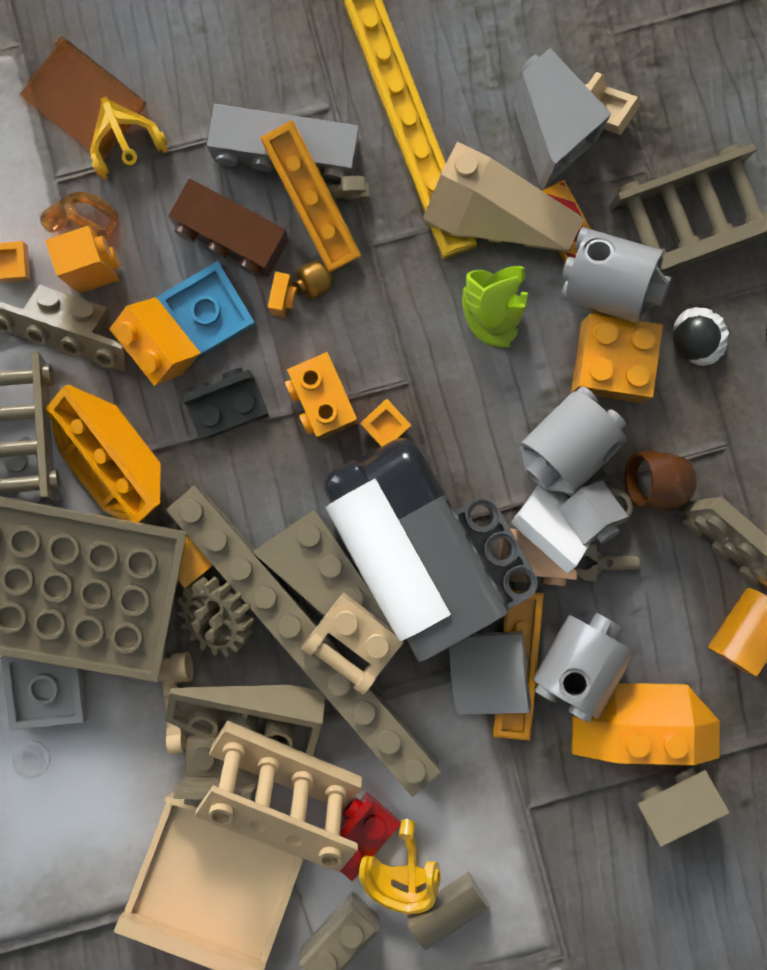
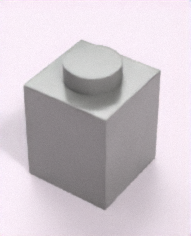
M604 481L580 488L559 508L583 545L595 540H599L600 543L607 542L620 532L617 526L628 518V515Z

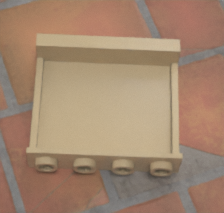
M172 791L164 800L166 805L125 911L120 915L114 933L213 970H265L266 962L304 859L196 817L195 812L199 805L184 804V799H174V792Z

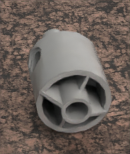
M584 227L581 228L575 249L578 250L576 257H568L562 272V279L566 280L562 289L561 300L637 324L641 322L647 309L655 305L662 306L672 278L663 275L661 272L665 254L664 250Z
M581 386L576 392L573 391L520 443L526 473L538 486L546 491L564 492L567 495L573 496L626 443V436L622 431L626 426L624 419L612 409L606 412L597 404L596 396L584 386Z
M595 613L589 625L568 615L532 679L538 684L535 692L554 703L558 697L570 704L569 712L587 723L590 722L592 717L599 719L636 654L630 648L616 641L623 628L598 613ZM572 672L580 673L585 678V685L579 692H570L563 684L564 678Z

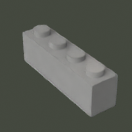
M214 104L207 147L213 160H216L221 165L235 167L239 163L251 165L252 168L258 171L271 172L275 167L260 137L290 120H294L323 179L329 182L340 183L341 177L354 175L359 144L358 125Z

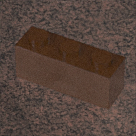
M190 178L168 215L175 226L174 232L190 242L198 239L206 243V249L222 259H226L228 255L238 260V266L254 276H257L260 272L269 277L289 241L286 229Z

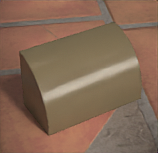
M467 872L438 891L435 904L431 909L420 914L407 915L408 929L420 946L427 950L489 909L490 906L471 874Z

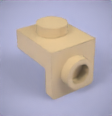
M596 72L585 86L611 112V116L604 129L621 135L640 107L639 99L637 96L607 87L604 74Z

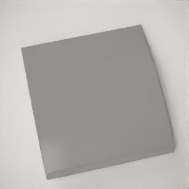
M523 631L475 633L449 647L456 715L530 713L532 705L526 674L528 660Z

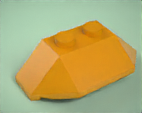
M71 385L63 386L45 408L48 418L52 419V430L60 455L104 512L120 519L141 523L160 504L161 463L116 405Z
M619 683L599 719L592 717L590 722L587 723L575 715L572 716V754L622 764L697 765L720 758V721L686 684Z

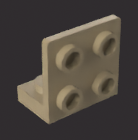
M189 736L187 738L185 777L174 789V799H184V804L200 805L213 785L219 787L224 761L209 756L211 745L215 740L214 737L207 740L199 736ZM239 768L234 794L252 801L257 791L259 776Z

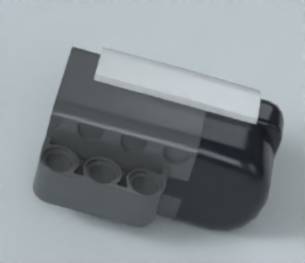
M398 438L390 441L360 459L351 460L328 474L324 489L331 504L326 506V510L399 641L407 640L418 662L440 653L505 616L512 607L527 600L535 593L538 585L536 574L496 504L489 499L480 498L454 511L427 460L412 440ZM478 505L486 507L491 515L489 523L484 527L475 525L471 518L473 508ZM497 538L505 540L509 546V553L501 560L495 559L490 553V545ZM521 571L527 578V585L523 591L515 593L509 587V578L513 573Z

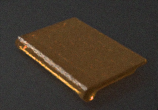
M63 36L57 39L55 49L28 80L27 86L19 94L89 150L100 111L101 98L107 96L108 100L139 115L147 105L145 100ZM119 124L123 135L132 124ZM112 128L102 141L101 151L103 158L107 156L118 142Z

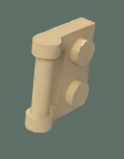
M343 592L305 641L301 650L310 656L315 654L354 684L353 688L364 695L379 673L404 643V640L399 641L394 631L388 625ZM330 633L370 664L364 671L360 670L324 643L323 639Z

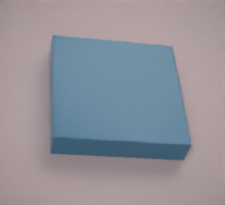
M218 261L157 296V299L200 351L201 354L196 360L256 325Z

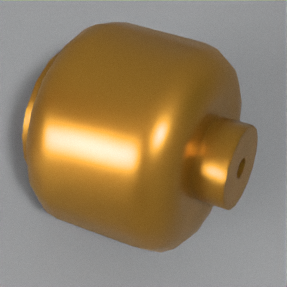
M314 260L297 268L294 286L297 287L299 294L305 293L307 298L315 300L332 289V275L328 272L325 264Z

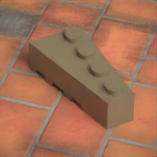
M312 510L253 551L259 559L324 616L344 592L391 628L361 573L317 510Z

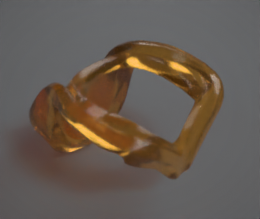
M78 191L70 193L48 207L39 215L42 227L49 233L61 231L71 219L81 228L89 226L98 236L103 235L107 241L118 222V213L100 197ZM81 202L91 205L110 218L105 230L94 222L78 215L75 211L77 204Z

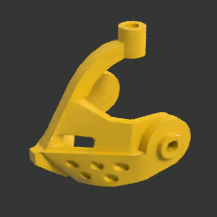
M107 96L100 99L101 106L90 154L93 160V168L103 181L109 179L107 174L110 171L103 158L101 145L104 136L111 128L123 150V162L127 165H133L137 160V153L129 148L119 124H137L146 128L157 150H162L164 154L169 152L166 146L168 142L163 131L160 132L153 121L108 100Z
M410 819L401 820L399 837L404 839L406 843L408 865L388 866L382 864L376 857L364 856L359 868V879L365 893L381 906L395 912L404 913L405 915L420 914L431 909L435 904L441 881L439 862L427 861L425 869L417 866V846L414 836L416 822ZM394 880L408 886V893L393 887L392 881ZM426 884V889L417 893V888Z

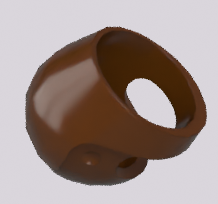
M646 450L632 454L629 457L624 471V483L626 492L635 505L667 512L681 508L693 497L697 488V476L688 459L673 453H659ZM644 459L647 461L652 475V489L649 498L641 493L637 480L638 468Z

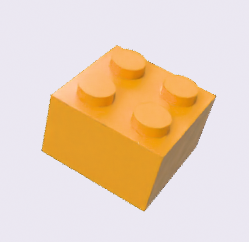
M589 313L580 326L571 393L584 386L596 397L643 403L653 398L663 324L644 321L637 324L618 317Z

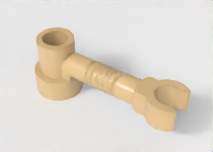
M189 652L175 653L171 655V658H165L162 661L158 682L162 681L166 712L171 688H178L177 683L190 682L193 679V661ZM167 722L166 748L168 754L183 753L187 742L185 730Z

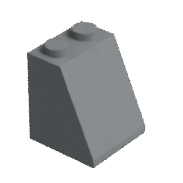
M551 48L540 57L537 54L533 55L520 70L522 73L520 81L515 87L517 92L513 102L538 183L543 189L597 142L611 116V112Z

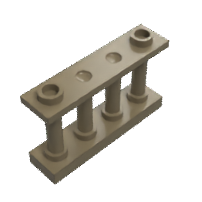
M755 143L740 148L739 144L729 146L720 151L715 158L641 185L638 181L630 182L618 189V194L610 204L612 211L628 206L642 244L660 249L642 200L658 194L662 195L680 241L677 244L678 249L667 253L665 251L661 268L663 275L767 237L766 211H761L743 163L757 150ZM727 169L747 216L744 220L745 224L735 228L732 223H727L709 177ZM694 181L713 227V231H711L712 236L702 240L699 239V236H694L676 188Z
M31 352L32 369L0 371V386L33 383L34 404L0 407V422L35 419L36 439L0 443V458L37 454L39 475L0 479V494L40 490V498L48 504L56 503L55 492H60L61 481L58 470H54L51 420L48 418L45 409L49 404L48 386L54 384V375L51 364H47L39 352Z

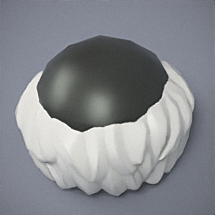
M695 307L683 311L676 319L673 327L675 349L682 357L696 365L714 364L724 354L727 346L729 331L724 323V318L707 308Z

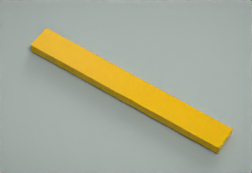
M342 0L425 213L446 163L383 1ZM429 225L443 260L477 246L475 237H467V239L454 237Z

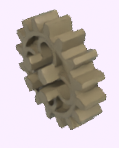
M203 577L182 591L184 595L177 601L182 608L177 611V615L185 618L186 622L181 625L182 629H189L192 634L189 639L191 641L198 639L202 651L207 647H211V652L214 656H217L221 651L225 656H229L233 651L237 652L248 642L247 639L253 634L249 626L254 623V618L247 616L245 613L251 607L249 604H241L239 601L242 596L241 592L235 594L230 592L231 584L229 582L220 586L217 577L212 578L210 581Z

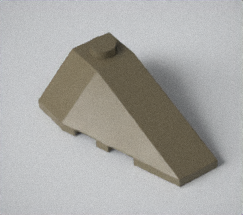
M294 685L171 688L165 721L207 740L213 737L216 738L228 720L313 756L323 723L325 695L318 690Z

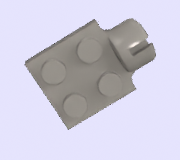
M7 656L1 657L10 730L84 723L88 719L82 669Z

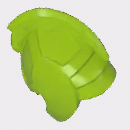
M511 266L495 274L482 269L467 273L466 286L463 288L462 295L464 317L470 330L483 343L492 347L510 348V342L517 336L519 331L517 325L523 318L528 301V292H521L520 295L516 293L519 284L525 280L524 267Z

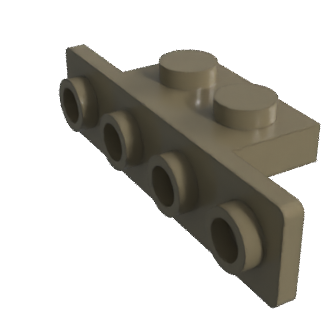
M40 284L23 309L0 302V332L28 339L34 344L45 345L63 351L73 357L78 356L96 362L105 368H113L122 372L126 370L128 358L125 348L119 341L98 335L108 318V307Z

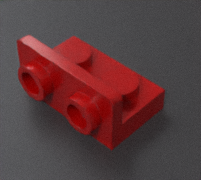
M368 792L361 799L355 796L342 812L345 818L341 822L340 836L358 843V850L340 870L351 881L359 874L362 858L364 856H374L400 826V820Z

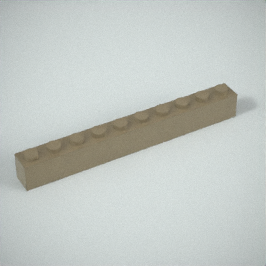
M192 486L166 509L182 530L187 531L188 537L224 579L231 584L236 593H242V600L250 605V609L411 797L415 796L441 773L438 761L372 685L362 695L353 688L354 684L315 654L310 656L301 650V647L319 623L279 576L253 553L255 548L202 487ZM327 634L323 642L352 663Z

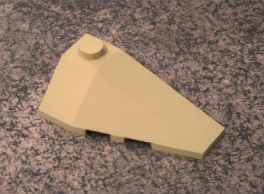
M457 141L439 177L422 221L458 238L467 239V237L489 239L488 242L501 243V241L523 244L525 247L568 252L584 218L491 157Z

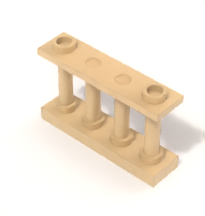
M227 720L213 741L209 756L224 761L219 787L214 785L211 787L196 809L195 816L339 873L358 850V843L341 837L340 829L342 810L347 807L360 791L362 777ZM239 768L259 776L255 802L234 794ZM274 782L293 790L290 816L270 808ZM308 796L327 803L325 830L305 822Z

